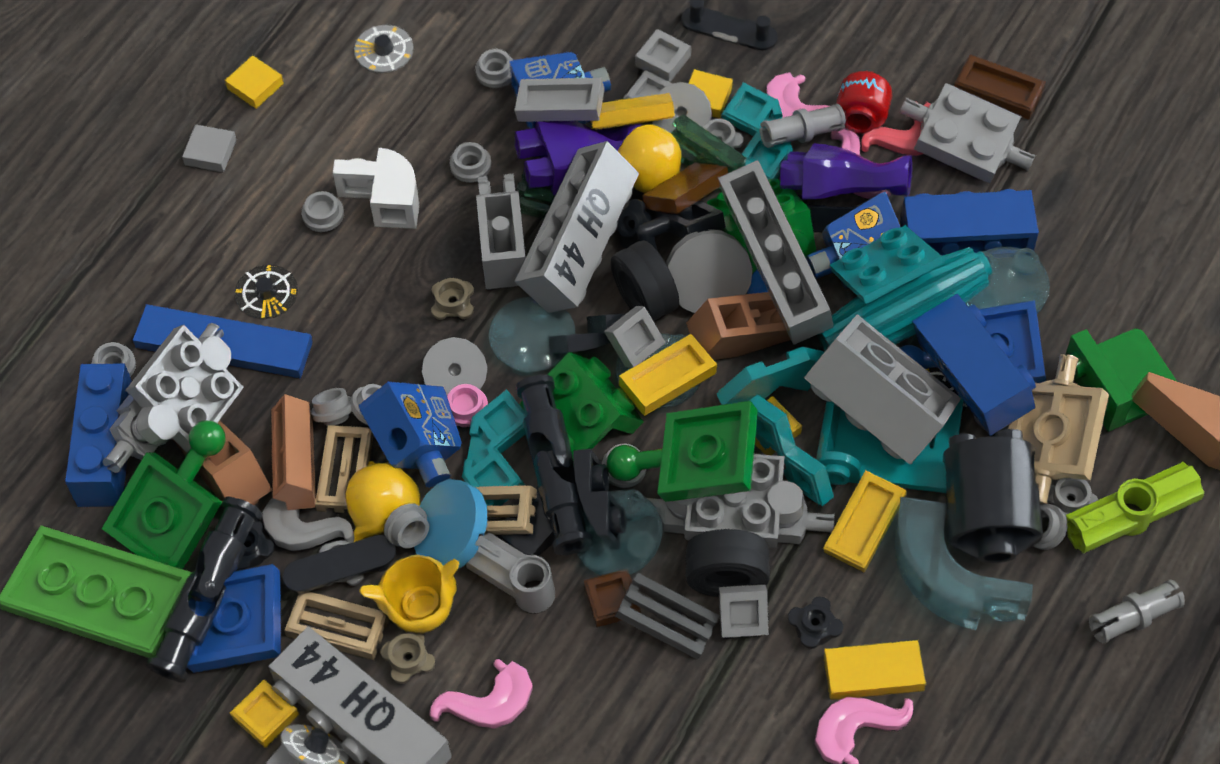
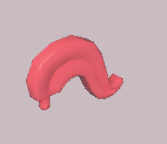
M927 102L924 106L929 108L931 103ZM914 120V125L911 129L905 131L888 127L873 129L870 132L864 133L861 149L864 152H868L871 145H878L901 154L921 155L923 153L914 150V147L921 134L920 126L922 123Z

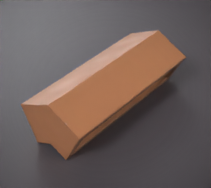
M284 394L271 409L273 499L286 502L287 510L315 508L314 434L310 404L307 401Z

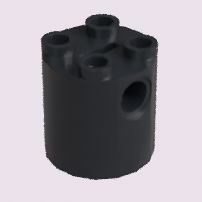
M1004 429L996 432L995 437L976 438L972 434H957L949 438V448L943 453V462L946 469V507L949 544L954 549L963 551L985 563L1011 561L1028 547L1040 542L1043 537L1039 487L1034 477L1035 447L1030 442L1023 440V432L1021 430Z

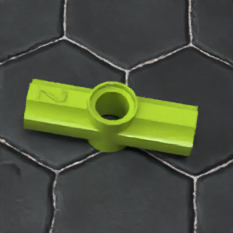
M1182 462L1144 480H1127L1121 484L1117 492L1067 514V537L1075 549L1081 550L1084 554L1123 535H1139L1147 530L1150 523L1202 500L1205 492L1201 485V478L1193 466H1188ZM1125 504H1135L1142 509V511H1134L1132 509H1129Z

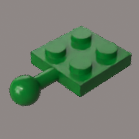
M751 401L666 413L663 449L639 452L636 448L629 445L617 446L607 457V469L615 479L630 481L636 478L641 470L660 468L657 494L665 502L751 491L758 410Z
M211 420L196 423L189 433L191 448L179 469L157 453L146 452L102 529L138 556L183 569L222 504L221 500L193 480L205 459L218 454L223 449L226 441L223 428Z

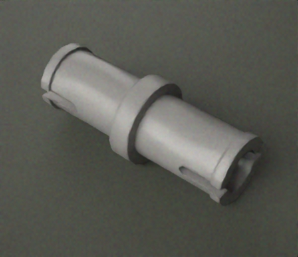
M839 104L813 111H807L806 109L795 110L792 116L762 121L760 124L762 127L760 128V136L763 144L768 148L795 140L801 143L808 142L816 135L843 130L846 123L845 113Z
M1170 579L1142 594L1130 593L1123 597L1122 603L1098 614L1091 615L1089 617L1090 629L1093 631L1109 624L1101 632L1094 635L1101 643H1106L1110 639L1134 628L1143 630L1151 625L1153 619L1174 609L1182 608L1185 604L1183 592L1167 599L1164 598L1179 588V585Z

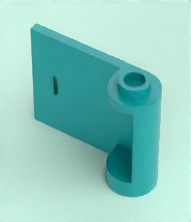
M962 399L959 401L945 425L911 464H908L904 459H897L884 450L881 441L868 430H861L854 426L846 417L844 410L833 401H826L816 460L826 466L830 484L859 483L866 470L901 488L946 493V469L943 462V453L949 448V438L960 432L964 401Z

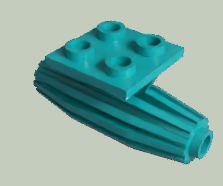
M906 225L901 228L890 229L884 232L880 239L862 248L852 249L846 252L840 260L830 264L832 272L857 296L832 315L834 327L817 334V338L823 350L826 351L858 314L896 345L916 334L912 322L914 319L955 294H958L967 303L989 286L988 276L993 273L991 265L981 251L974 253L973 249L968 247L941 256Z

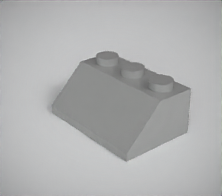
M858 314L838 335L804 377L811 384V388L816 395L825 401H833L846 412V417L854 426L871 432L881 441V445L887 453L894 458L904 459L908 464H911L941 430L961 400L958 395Z

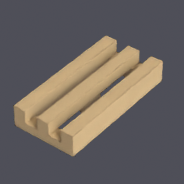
M328 425L316 495L317 511L326 512L327 508H334L335 512L344 513V509H348L345 494L349 482L355 438H361L357 471L368 466L374 436L370 428ZM338 437H345L336 496H329Z
M530 485L476 487L482 493L484 500L520 499L519 505L487 506V517H518L517 521H487L484 535L488 532L493 535L533 534L534 525L530 523V516H535V507L531 504L532 499L537 497V489Z
M307 591L299 593L285 627V633L287 637L296 639L308 627L299 624V622L361 638L367 641L363 642L312 628L338 651L374 660L377 653V644L381 643L382 631L384 627H387L389 617L380 610ZM306 606L372 623L373 625L370 629L345 622L338 618L307 612L304 609Z

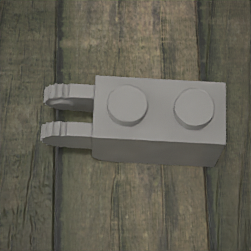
M504 174V192L491 193L490 182L487 176L478 177L479 195H476L485 287L486 289L519 286L515 283V280L526 256L519 191H515L514 175Z

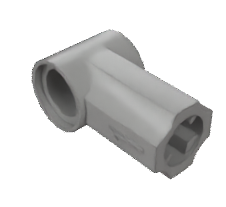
M490 532L478 537L475 545L480 547L475 556L466 563V567L514 597L517 605L526 612L539 613L552 605L555 599V587L549 564L543 558L536 555H525ZM530 581L542 582L534 588L523 587Z

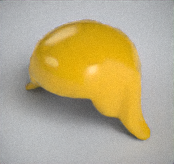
M643 125L635 128L624 139L618 149V152L639 172L633 186L639 192L647 193L680 171L682 153L679 143L670 132L659 126Z
M369 461L368 466L357 470L349 480L345 500L348 513L356 526L354 542L375 535H385L384 527L388 517L400 506L409 503L420 506L419 489L415 481L402 468H394L390 463L376 464L373 461Z
M412 555L401 558L385 571L379 585H363L359 591L362 596L373 599L378 608L400 629L412 633H426L439 627L445 622L450 613L453 597L457 591L454 573L459 567V561L452 559L445 565H442L438 560L429 556Z

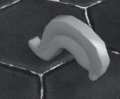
M273 498L270 499L262 511L265 532L276 546L295 551L308 549L337 537H344L345 541L349 543L354 542L355 536L351 524L341 517L326 518L309 523L301 522L299 519V509L287 510L286 502Z

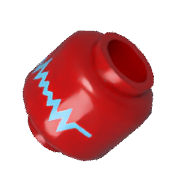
M858 71L845 77L841 83L836 104H839L844 110L846 118L844 125L849 130L857 133L870 132L884 125L893 97L892 88L885 78L871 71Z

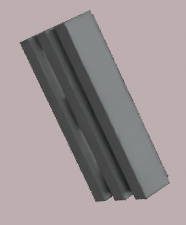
M638 572L634 576L615 614V617L697 660L702 655L704 646L710 638L712 629L720 616ZM638 591H640V592H642V593H644V594L650 596L651 598H653V599H655V600H657V601H659V602H661V603H663V604H665V605H667V606L673 608L674 610H676V611H678V612H680V613H682V614H684V615H686V616H688V617L694 619L695 621H697V622L703 624V626L700 625V624H698V623H696V622H694V621H692V620H690V619H688V618H686V617H684V616H682L681 614H679V613H677V612H675V611H673V610H671V609H669V608H667V607H665V606L659 604L658 602H656V601H654V600H652V599H650V598H648V597H646V596H644V595L638 593ZM633 603L656 615L657 618L697 637L696 641L631 609V604Z

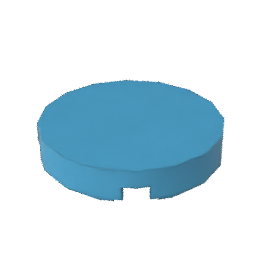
M448 479L437 483L425 495L420 504V507L427 515L429 531L425 539L414 548L417 555L429 556L438 560L442 565H445L452 559H456L459 561V569L475 556L480 547L475 545L478 540L479 534L484 535L486 531L487 505L482 493L476 487L464 481Z

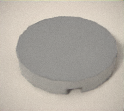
M708 229L709 231L699 233L696 231L686 235L673 247L666 261V265L672 274L678 290L679 304L684 309L693 313L708 298L744 295L751 285L752 265L746 249L734 236L721 230Z

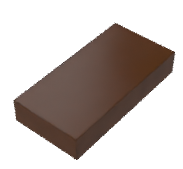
M970 54L954 87L1030 120L1044 91L1046 82Z
M693 163L672 178L643 194L645 209L679 214L720 187L718 178L728 174L727 166Z

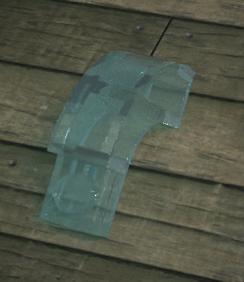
M906 497L900 498L894 535L897 566L907 587L925 607L953 624L977 630L981 614L990 615L993 619L1003 622H1011L1016 619L1025 620L1031 604L1033 584L984 577L964 569L953 559L945 544L944 523L947 504Z

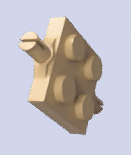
M1061 354L1059 356L1054 380L1035 383L1036 388L1032 390L1036 408L1010 423L1008 428L1021 430L1023 432V440L1030 442L1035 447L1034 477L1039 487L1041 505L1048 504L1047 500L1052 480L1062 478L1091 480L1109 394L1103 388L1081 387L1073 383L1079 359L1072 355L1065 356Z

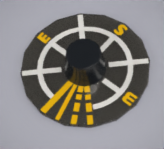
M270 264L257 266L247 271L238 280L235 288V301L241 311L250 317L258 319L275 318L287 312L295 303L298 294L297 281L291 272L281 266Z

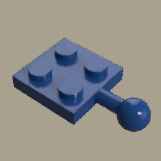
M1035 300L979 309L987 323L985 329L992 337L998 334L1004 340L1011 353L1009 359L1015 367L1023 365L1035 383L1047 381ZM914 345L900 347L903 352L924 369L937 367L928 354Z
M274 564L235 571L225 580L226 590L221 605L202 646H196L187 665V668L193 673L275 658L281 654L280 571ZM192 598L188 602L190 609L199 616H204L212 604L197 602Z

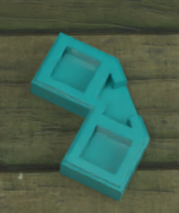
M744 82L722 113V119L729 121L734 127L754 136L735 163L736 170L758 160L767 179H778L782 161L787 160L790 151L793 152L791 142L774 145L770 148L766 147L760 136V128H762L760 124L762 121L783 118L779 100Z
M800 347L786 352L787 360L768 367H765L762 361L747 366L722 387L716 395L721 405L749 401L757 394L765 399L779 386L808 391L811 388V384L804 377L825 351Z
M507 389L472 417L469 432L471 439L468 457L464 461L462 478L473 487L526 486L501 454L525 435L523 420L526 417L525 411ZM509 499L485 500L487 506H502Z
M758 394L749 401L758 410L755 436L765 450L770 447L777 452L778 456H784L786 468L783 470V475L789 482L798 485L803 494L818 505H825L834 498L826 466L795 445L786 413Z

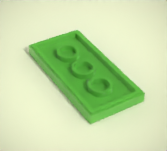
M40 526L0 594V609L147 658L155 657L166 634L163 630L164 625L186 579L193 572Z

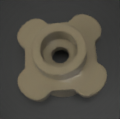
M447 278L434 284L432 295L435 297V305L431 308L433 317L438 320H443L447 316H458L461 319L471 317L474 313L473 305L470 304V296L474 293L473 285L468 281H462L457 278ZM450 299H457L454 303L449 302Z
M412 632L401 634L391 642L383 645L381 656L384 660L389 661L392 668L391 677L395 682L404 684L409 681L411 676L419 672L428 673L433 670L435 658L427 653L423 634ZM406 654H411L412 659L406 661L404 660V656Z

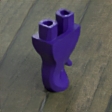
M535 121V128L515 131L514 145L518 159L539 156V159L524 161L525 179L529 189L550 186L552 194L556 195L579 148L608 141L618 151L624 139L635 128L640 127L641 124L622 125L611 130L613 127L594 131L577 121Z
M814 143L808 152L790 151L788 153L787 160H783L781 163L780 188L801 189L802 199H821L840 194L888 190L891 195L909 196L912 182L911 155H905L890 162L880 164L844 148Z

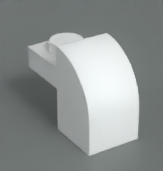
M378 148L377 161H366L358 158L351 160L335 159L333 177L338 197L371 199L370 205L375 227L416 229L419 197L415 173L406 158L395 151Z

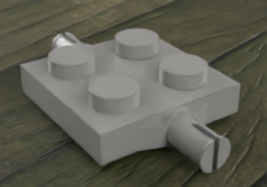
M945 83L938 99L929 108L906 97L899 114L922 123L920 126L921 134L914 150L987 183H991L996 170L1005 161L1028 171L1035 158V154L1013 146V133L1021 116Z

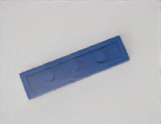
M147 304L133 338L136 348L156 352L174 328L185 325L196 338H199L207 328V325L214 323L220 327L218 330H223L224 336L221 339L231 350L230 366L301 378L313 343L311 334Z

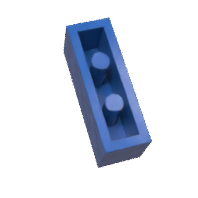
M1005 189L999 192L986 193L964 191L947 195L923 193L904 197L900 218L901 227L906 225L941 256L968 247L973 249L974 253L983 252L987 259L1033 256L1039 231L1032 190L1016 191Z
M955 294L912 321L921 347L990 436L1036 408L1032 394L1036 384L1032 376L1023 365L1015 367L1009 359L1011 353L1006 343L998 334L992 337L985 329L987 323L980 310L974 304L967 306L961 297Z
M125 363L80 365L65 480L77 507L115 506L124 491L127 461L121 470L115 473L107 469L110 465L104 466L103 459L108 456L117 444L110 431V427L120 416L116 410L129 395L126 389L132 382Z

